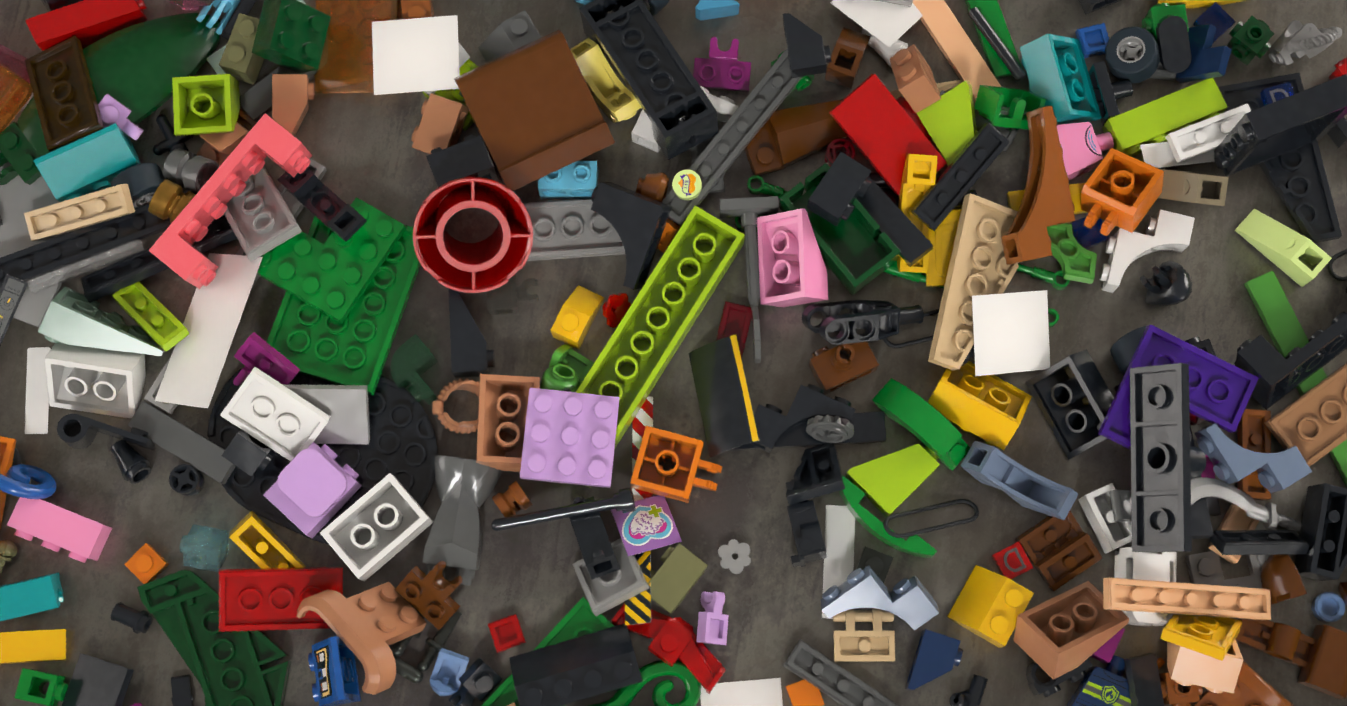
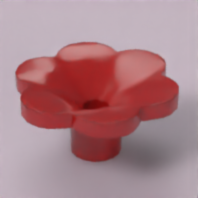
M626 293L612 294L609 296L608 301L603 304V316L607 318V325L609 327H617L632 305L628 302V295Z

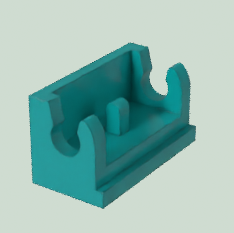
M59 572L0 586V621L59 608L60 603L64 602Z

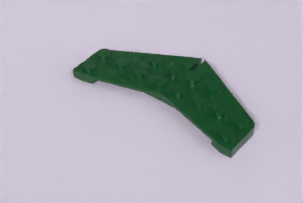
M181 570L137 587L142 603L149 613L155 617L200 683L205 696V706H283L291 661H286L263 670L262 666L289 655L261 630L219 632V593L199 575L189 570Z

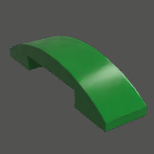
M843 476L845 489L840 490L839 493L849 511L868 532L888 546L909 555L923 558L934 556L937 550L918 535L910 536L906 541L903 538L889 535L884 529L883 522L859 504L865 493Z

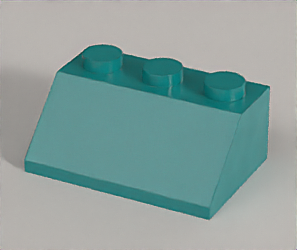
M1047 33L1020 47L1022 65L1027 72L1030 83L1029 90L1046 99L1044 107H1053L1057 125L1092 122L1102 118L1078 39Z
M116 123L34 160L36 167L59 202L111 187V182L118 174L132 166L141 164L131 140Z

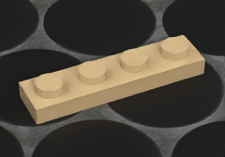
M120 184L24 213L31 241H39L135 213L128 184Z

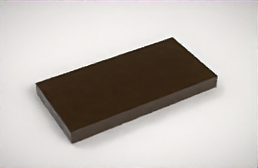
M76 36L25 60L47 149L50 152L104 128L81 41Z

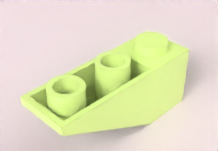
M1253 209L1235 229L1238 234L1301 287L1312 281L1332 259L1309 238L1256 209Z

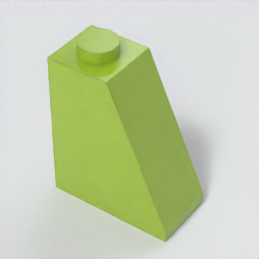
M966 80L941 95L940 100L917 113L948 166L977 134L972 86Z
M918 443L852 467L847 471L845 477L865 493V497L887 517L940 464L936 461L938 456L927 446L923 448Z

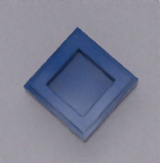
M1105 23L1076 30L1075 34L1079 40L1084 58L1105 54L1109 40Z

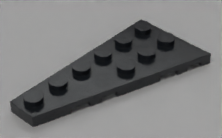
M1300 72L1218 87L1228 106L1225 110L1226 112L1245 104L1249 105L1251 111L1271 104L1273 100L1269 91L1275 89H1283L1289 96L1304 91ZM1283 92L1273 93L1276 101L1286 98ZM1318 141L1259 164L1305 237L1314 243L1339 239L1342 236Z

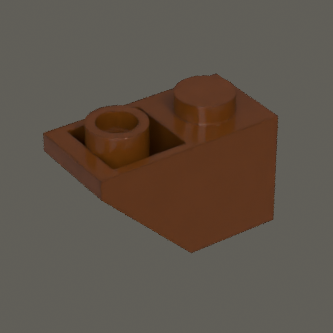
M844 27L834 47L831 63L827 66L825 80L852 89L871 36Z

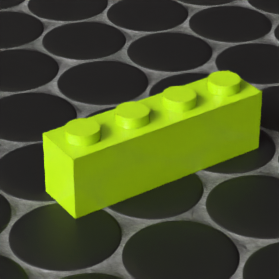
M1209 78L1112 117L1106 121L1102 130L1104 133H1111L1114 142L1113 149L1134 157L1142 152L1140 145L1168 142L1166 136L1169 133L1222 114L1228 106L1214 78Z

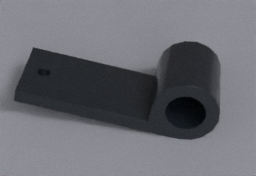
M79 414L65 415L57 425L59 437L74 449H84L90 446L97 432L153 450L155 444L145 437L149 435L146 431L132 427L131 432Z

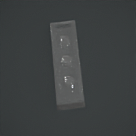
M138 239L29 280L27 284L31 293H36L143 252L145 248L142 241Z

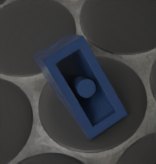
M927 629L923 630L905 689L915 690L951 671L953 665L958 667L963 654V649L959 648L961 641Z

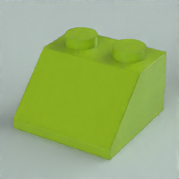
M231 74L172 78L175 136L234 131L240 112L239 81Z

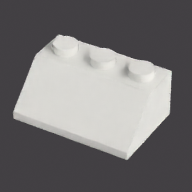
M55 343L46 355L45 366L49 406L132 419L140 406L145 383V354Z

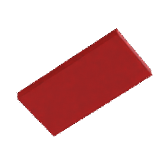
M871 74L829 111V114L898 197L900 196L907 154L937 156L936 173L947 164L945 159L876 74Z
M343 567L219 569V632L330 629L328 624L316 612L309 610L304 617L298 618L297 610L305 598L325 590H334L343 595Z

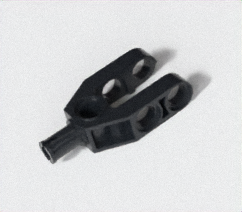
M848 300L809 305L802 313V323L814 333H820L823 339L834 345L881 340L899 334L900 325L921 324L924 320L922 306L898 307L889 301ZM847 308L850 311V314L838 315L842 309ZM821 311L823 314L821 323L812 326L810 322L811 316L815 312ZM856 329H864L865 332L857 334ZM840 331L835 337H829L828 332Z

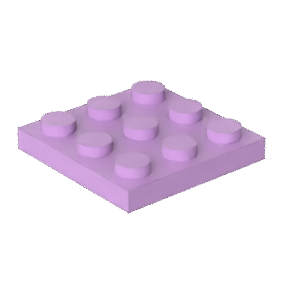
M529 388L520 479L610 488L620 397Z

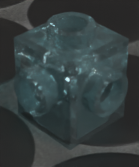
M193 524L188 535H184L180 542V553H183L184 566L219 572L229 554L228 531Z

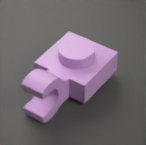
M106 94L98 104L104 128L116 123L123 132L137 140L144 130L127 119L132 111L109 94Z
M713 591V593L702 592L700 600L705 612H699L696 642L726 645L729 615L722 614L725 594Z

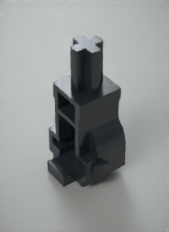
M795 479L786 482L787 490H792ZM805 500L787 506L798 555L791 556L793 567L806 566L805 563L827 558L814 501Z

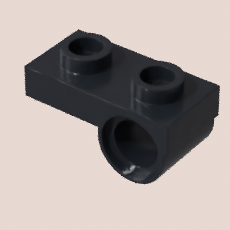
M1088 658L1076 669L1054 680L1049 676V679L1042 683L1035 675L1039 665L1033 662L1027 668L1026 678L1034 695L1043 693L1046 698L1061 690L1060 683L1068 679L1071 683H1074L1087 676L1088 674L1085 670L1093 665Z

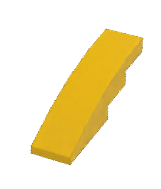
M66 629L0 632V665L66 660Z

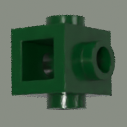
M1251 16L1245 24L1239 21L1231 30L1229 35L1233 38L1227 44V47L1231 49V54L1247 66L1255 56L1261 59L1272 45L1268 41L1275 33L1270 30L1264 21Z

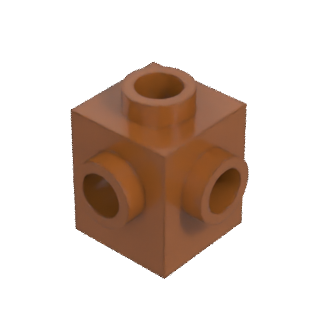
M1168 668L1167 673L1159 674L1164 704L1191 706L1190 702H1200L1199 695L1203 693V686L1194 684L1191 686L1182 685L1183 693H1181L1178 689V683L1170 678Z

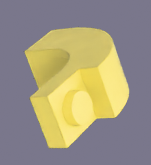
M588 37L570 49L594 100L612 122L628 120L637 113V110L642 108L633 93L616 76L597 43Z

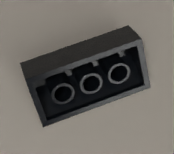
M625 623L509 658L520 706H565L643 682L629 630Z

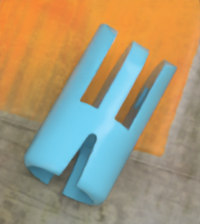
M214 0L211 5L205 3L196 20L201 22L213 5L215 9L205 26L211 29L221 13L224 12L225 15L215 33L221 35L241 0Z

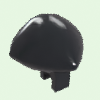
M1173 261L1164 262L1159 268L1155 265L1152 268L1154 274L1151 279H1147L1144 275L1140 277L1142 284L1148 289L1146 295V302L1148 304L1157 306L1176 305L1188 299L1192 293V280L1189 273L1183 266Z

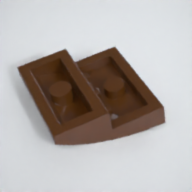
M1069 511L1065 520L1049 515L1016 537L1017 542L1021 543L1029 560L1052 591L1057 590L1102 559L1088 533L1083 532L1071 511Z

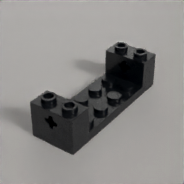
M594 0L579 8L584 33L599 45L601 51L604 50L618 70L650 119L654 139L668 160L718 134L716 109L642 0Z
M1345 311L1337 315L1332 321V325L1325 331L1322 329L1316 331L1309 338V343L1302 348L1299 346L1295 347L1285 358L1262 335H1259L1253 341L1248 339L1239 346L1234 364L1236 367L1259 378L1251 396L1265 410L1347 349V313Z

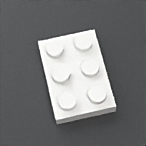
M256 367L252 369L220 415L289 461H292L299 452L307 449L314 442L331 417Z

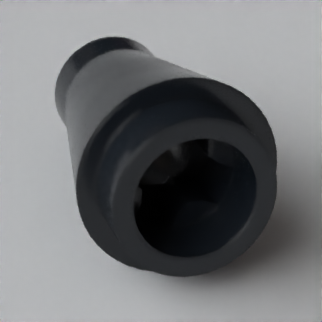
M120 440L112 445L110 451L116 459L124 480L130 481L131 484H136L149 476L151 472L149 461L133 449L125 440Z

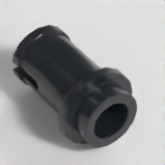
M121 602L117 603L111 612V620L133 628V632L137 634L140 632L146 633L152 623V617L149 616L147 611L143 610L140 612Z

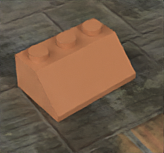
M480 374L476 463L502 471L520 472L529 388L540 389V377Z

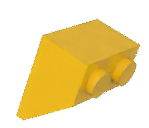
M975 565L947 618L1001 648L1007 644L1016 627L1018 614L1025 611L1034 593L1005 576Z

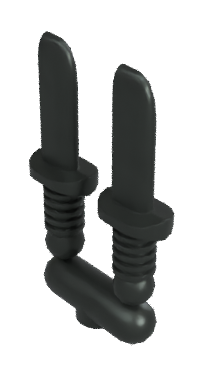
M417 611L419 615L425 620V617L419 611ZM456 611L445 625L438 630L433 640L427 638L425 643L430 645V647L428 646L425 654H423L424 657L418 663V669L397 657L403 654L404 649L408 646L407 644L413 638L412 636L419 638L421 633L419 632L396 642V645L392 648L396 663V674L412 683H421L424 678L422 672L429 669L430 664L434 661L433 659L439 653L438 651L441 648L447 650L443 645L461 618L462 613Z

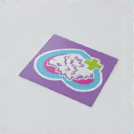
M657 495L635 501L636 511L623 513L622 511L611 509L628 556L682 542L664 496Z

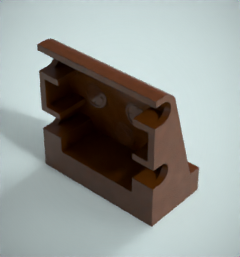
M560 30L454 78L502 183L512 191L615 143L608 125L604 121L568 43Z

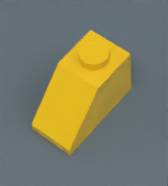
M578 285L563 304L551 328L553 338L580 349L605 298Z

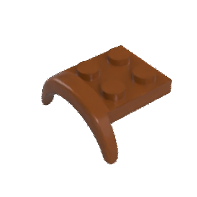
M1243 661L1234 693L1225 691L1214 693L1206 690L1200 696V702H1195L1192 706H1294V704Z

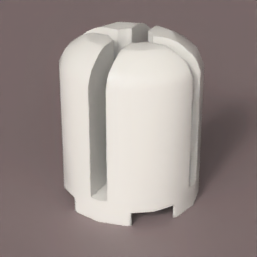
M1132 547L1119 548V552L1115 551L1114 578L1176 582L1177 552H1162L1161 555L1158 552H1132ZM1122 611L1130 618L1128 624L1135 626H1164L1173 616V614Z

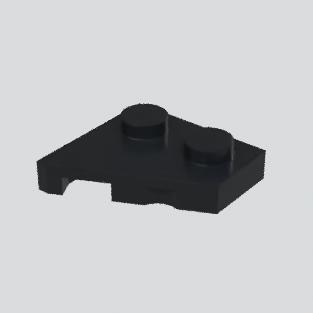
M826 443L805 449L801 458V465L796 469L793 476L795 479L792 490H787L786 497L789 505L845 489L838 453L834 443Z

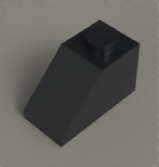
M789 13L783 14V26L792 78L826 73L827 63H831L829 45L824 46L822 36Z

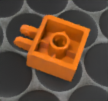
M1111 148L1084 184L1081 191V210L1088 212L1084 226L1091 229L1098 219L1101 218L1105 221L1101 226L1100 233L1105 236L1109 235L1115 226L1133 233L1162 193L1164 171Z
M646 426L630 485L634 489L689 503L693 486L710 491H716L718 484L711 480L696 478L698 468L716 474L721 473L722 466L701 460L704 448L703 441ZM666 458L672 459V465L675 466L673 469L670 468V471H664L663 466L659 465L661 461L665 463Z

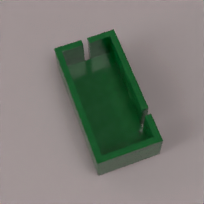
M825 163L805 178L804 185L800 182L780 197L779 208L782 212L800 208L806 209L824 263L853 296L898 260L901 251L885 232L879 235L877 242L874 240L878 235L880 226L857 199L853 202V205L856 207L847 221L842 219L837 227L807 208L808 199L830 169V166Z

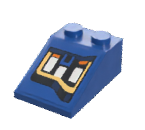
M337 636L329 637L312 645V653L308 654V662L311 672L315 671L316 683L312 684L314 701H319V706H335L361 701L354 653Z

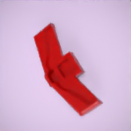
M625 603L611 621L614 626L625 623ZM651 609V622L627 625L629 631L653 640L648 646V650L669 666L673 667L676 661L680 659L708 694L711 693L726 672V669L705 644L696 642L697 635L693 632V626L681 617L672 618Z

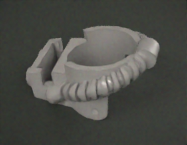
M1294 20L1290 22L1282 35L1269 48V58L1273 63L1283 65L1293 63L1294 61L1291 57L1301 58L1307 54L1310 59L1342 36V29L1334 26L1317 29L1313 23H1306L1303 26L1299 20Z

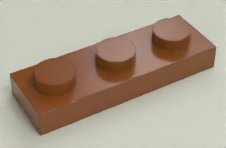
M1244 410L1237 426V444L1254 452L1271 453V432L1264 424L1271 418V411ZM1257 471L1238 481V489L1248 494L1254 500L1267 501L1271 499V493L1260 483Z

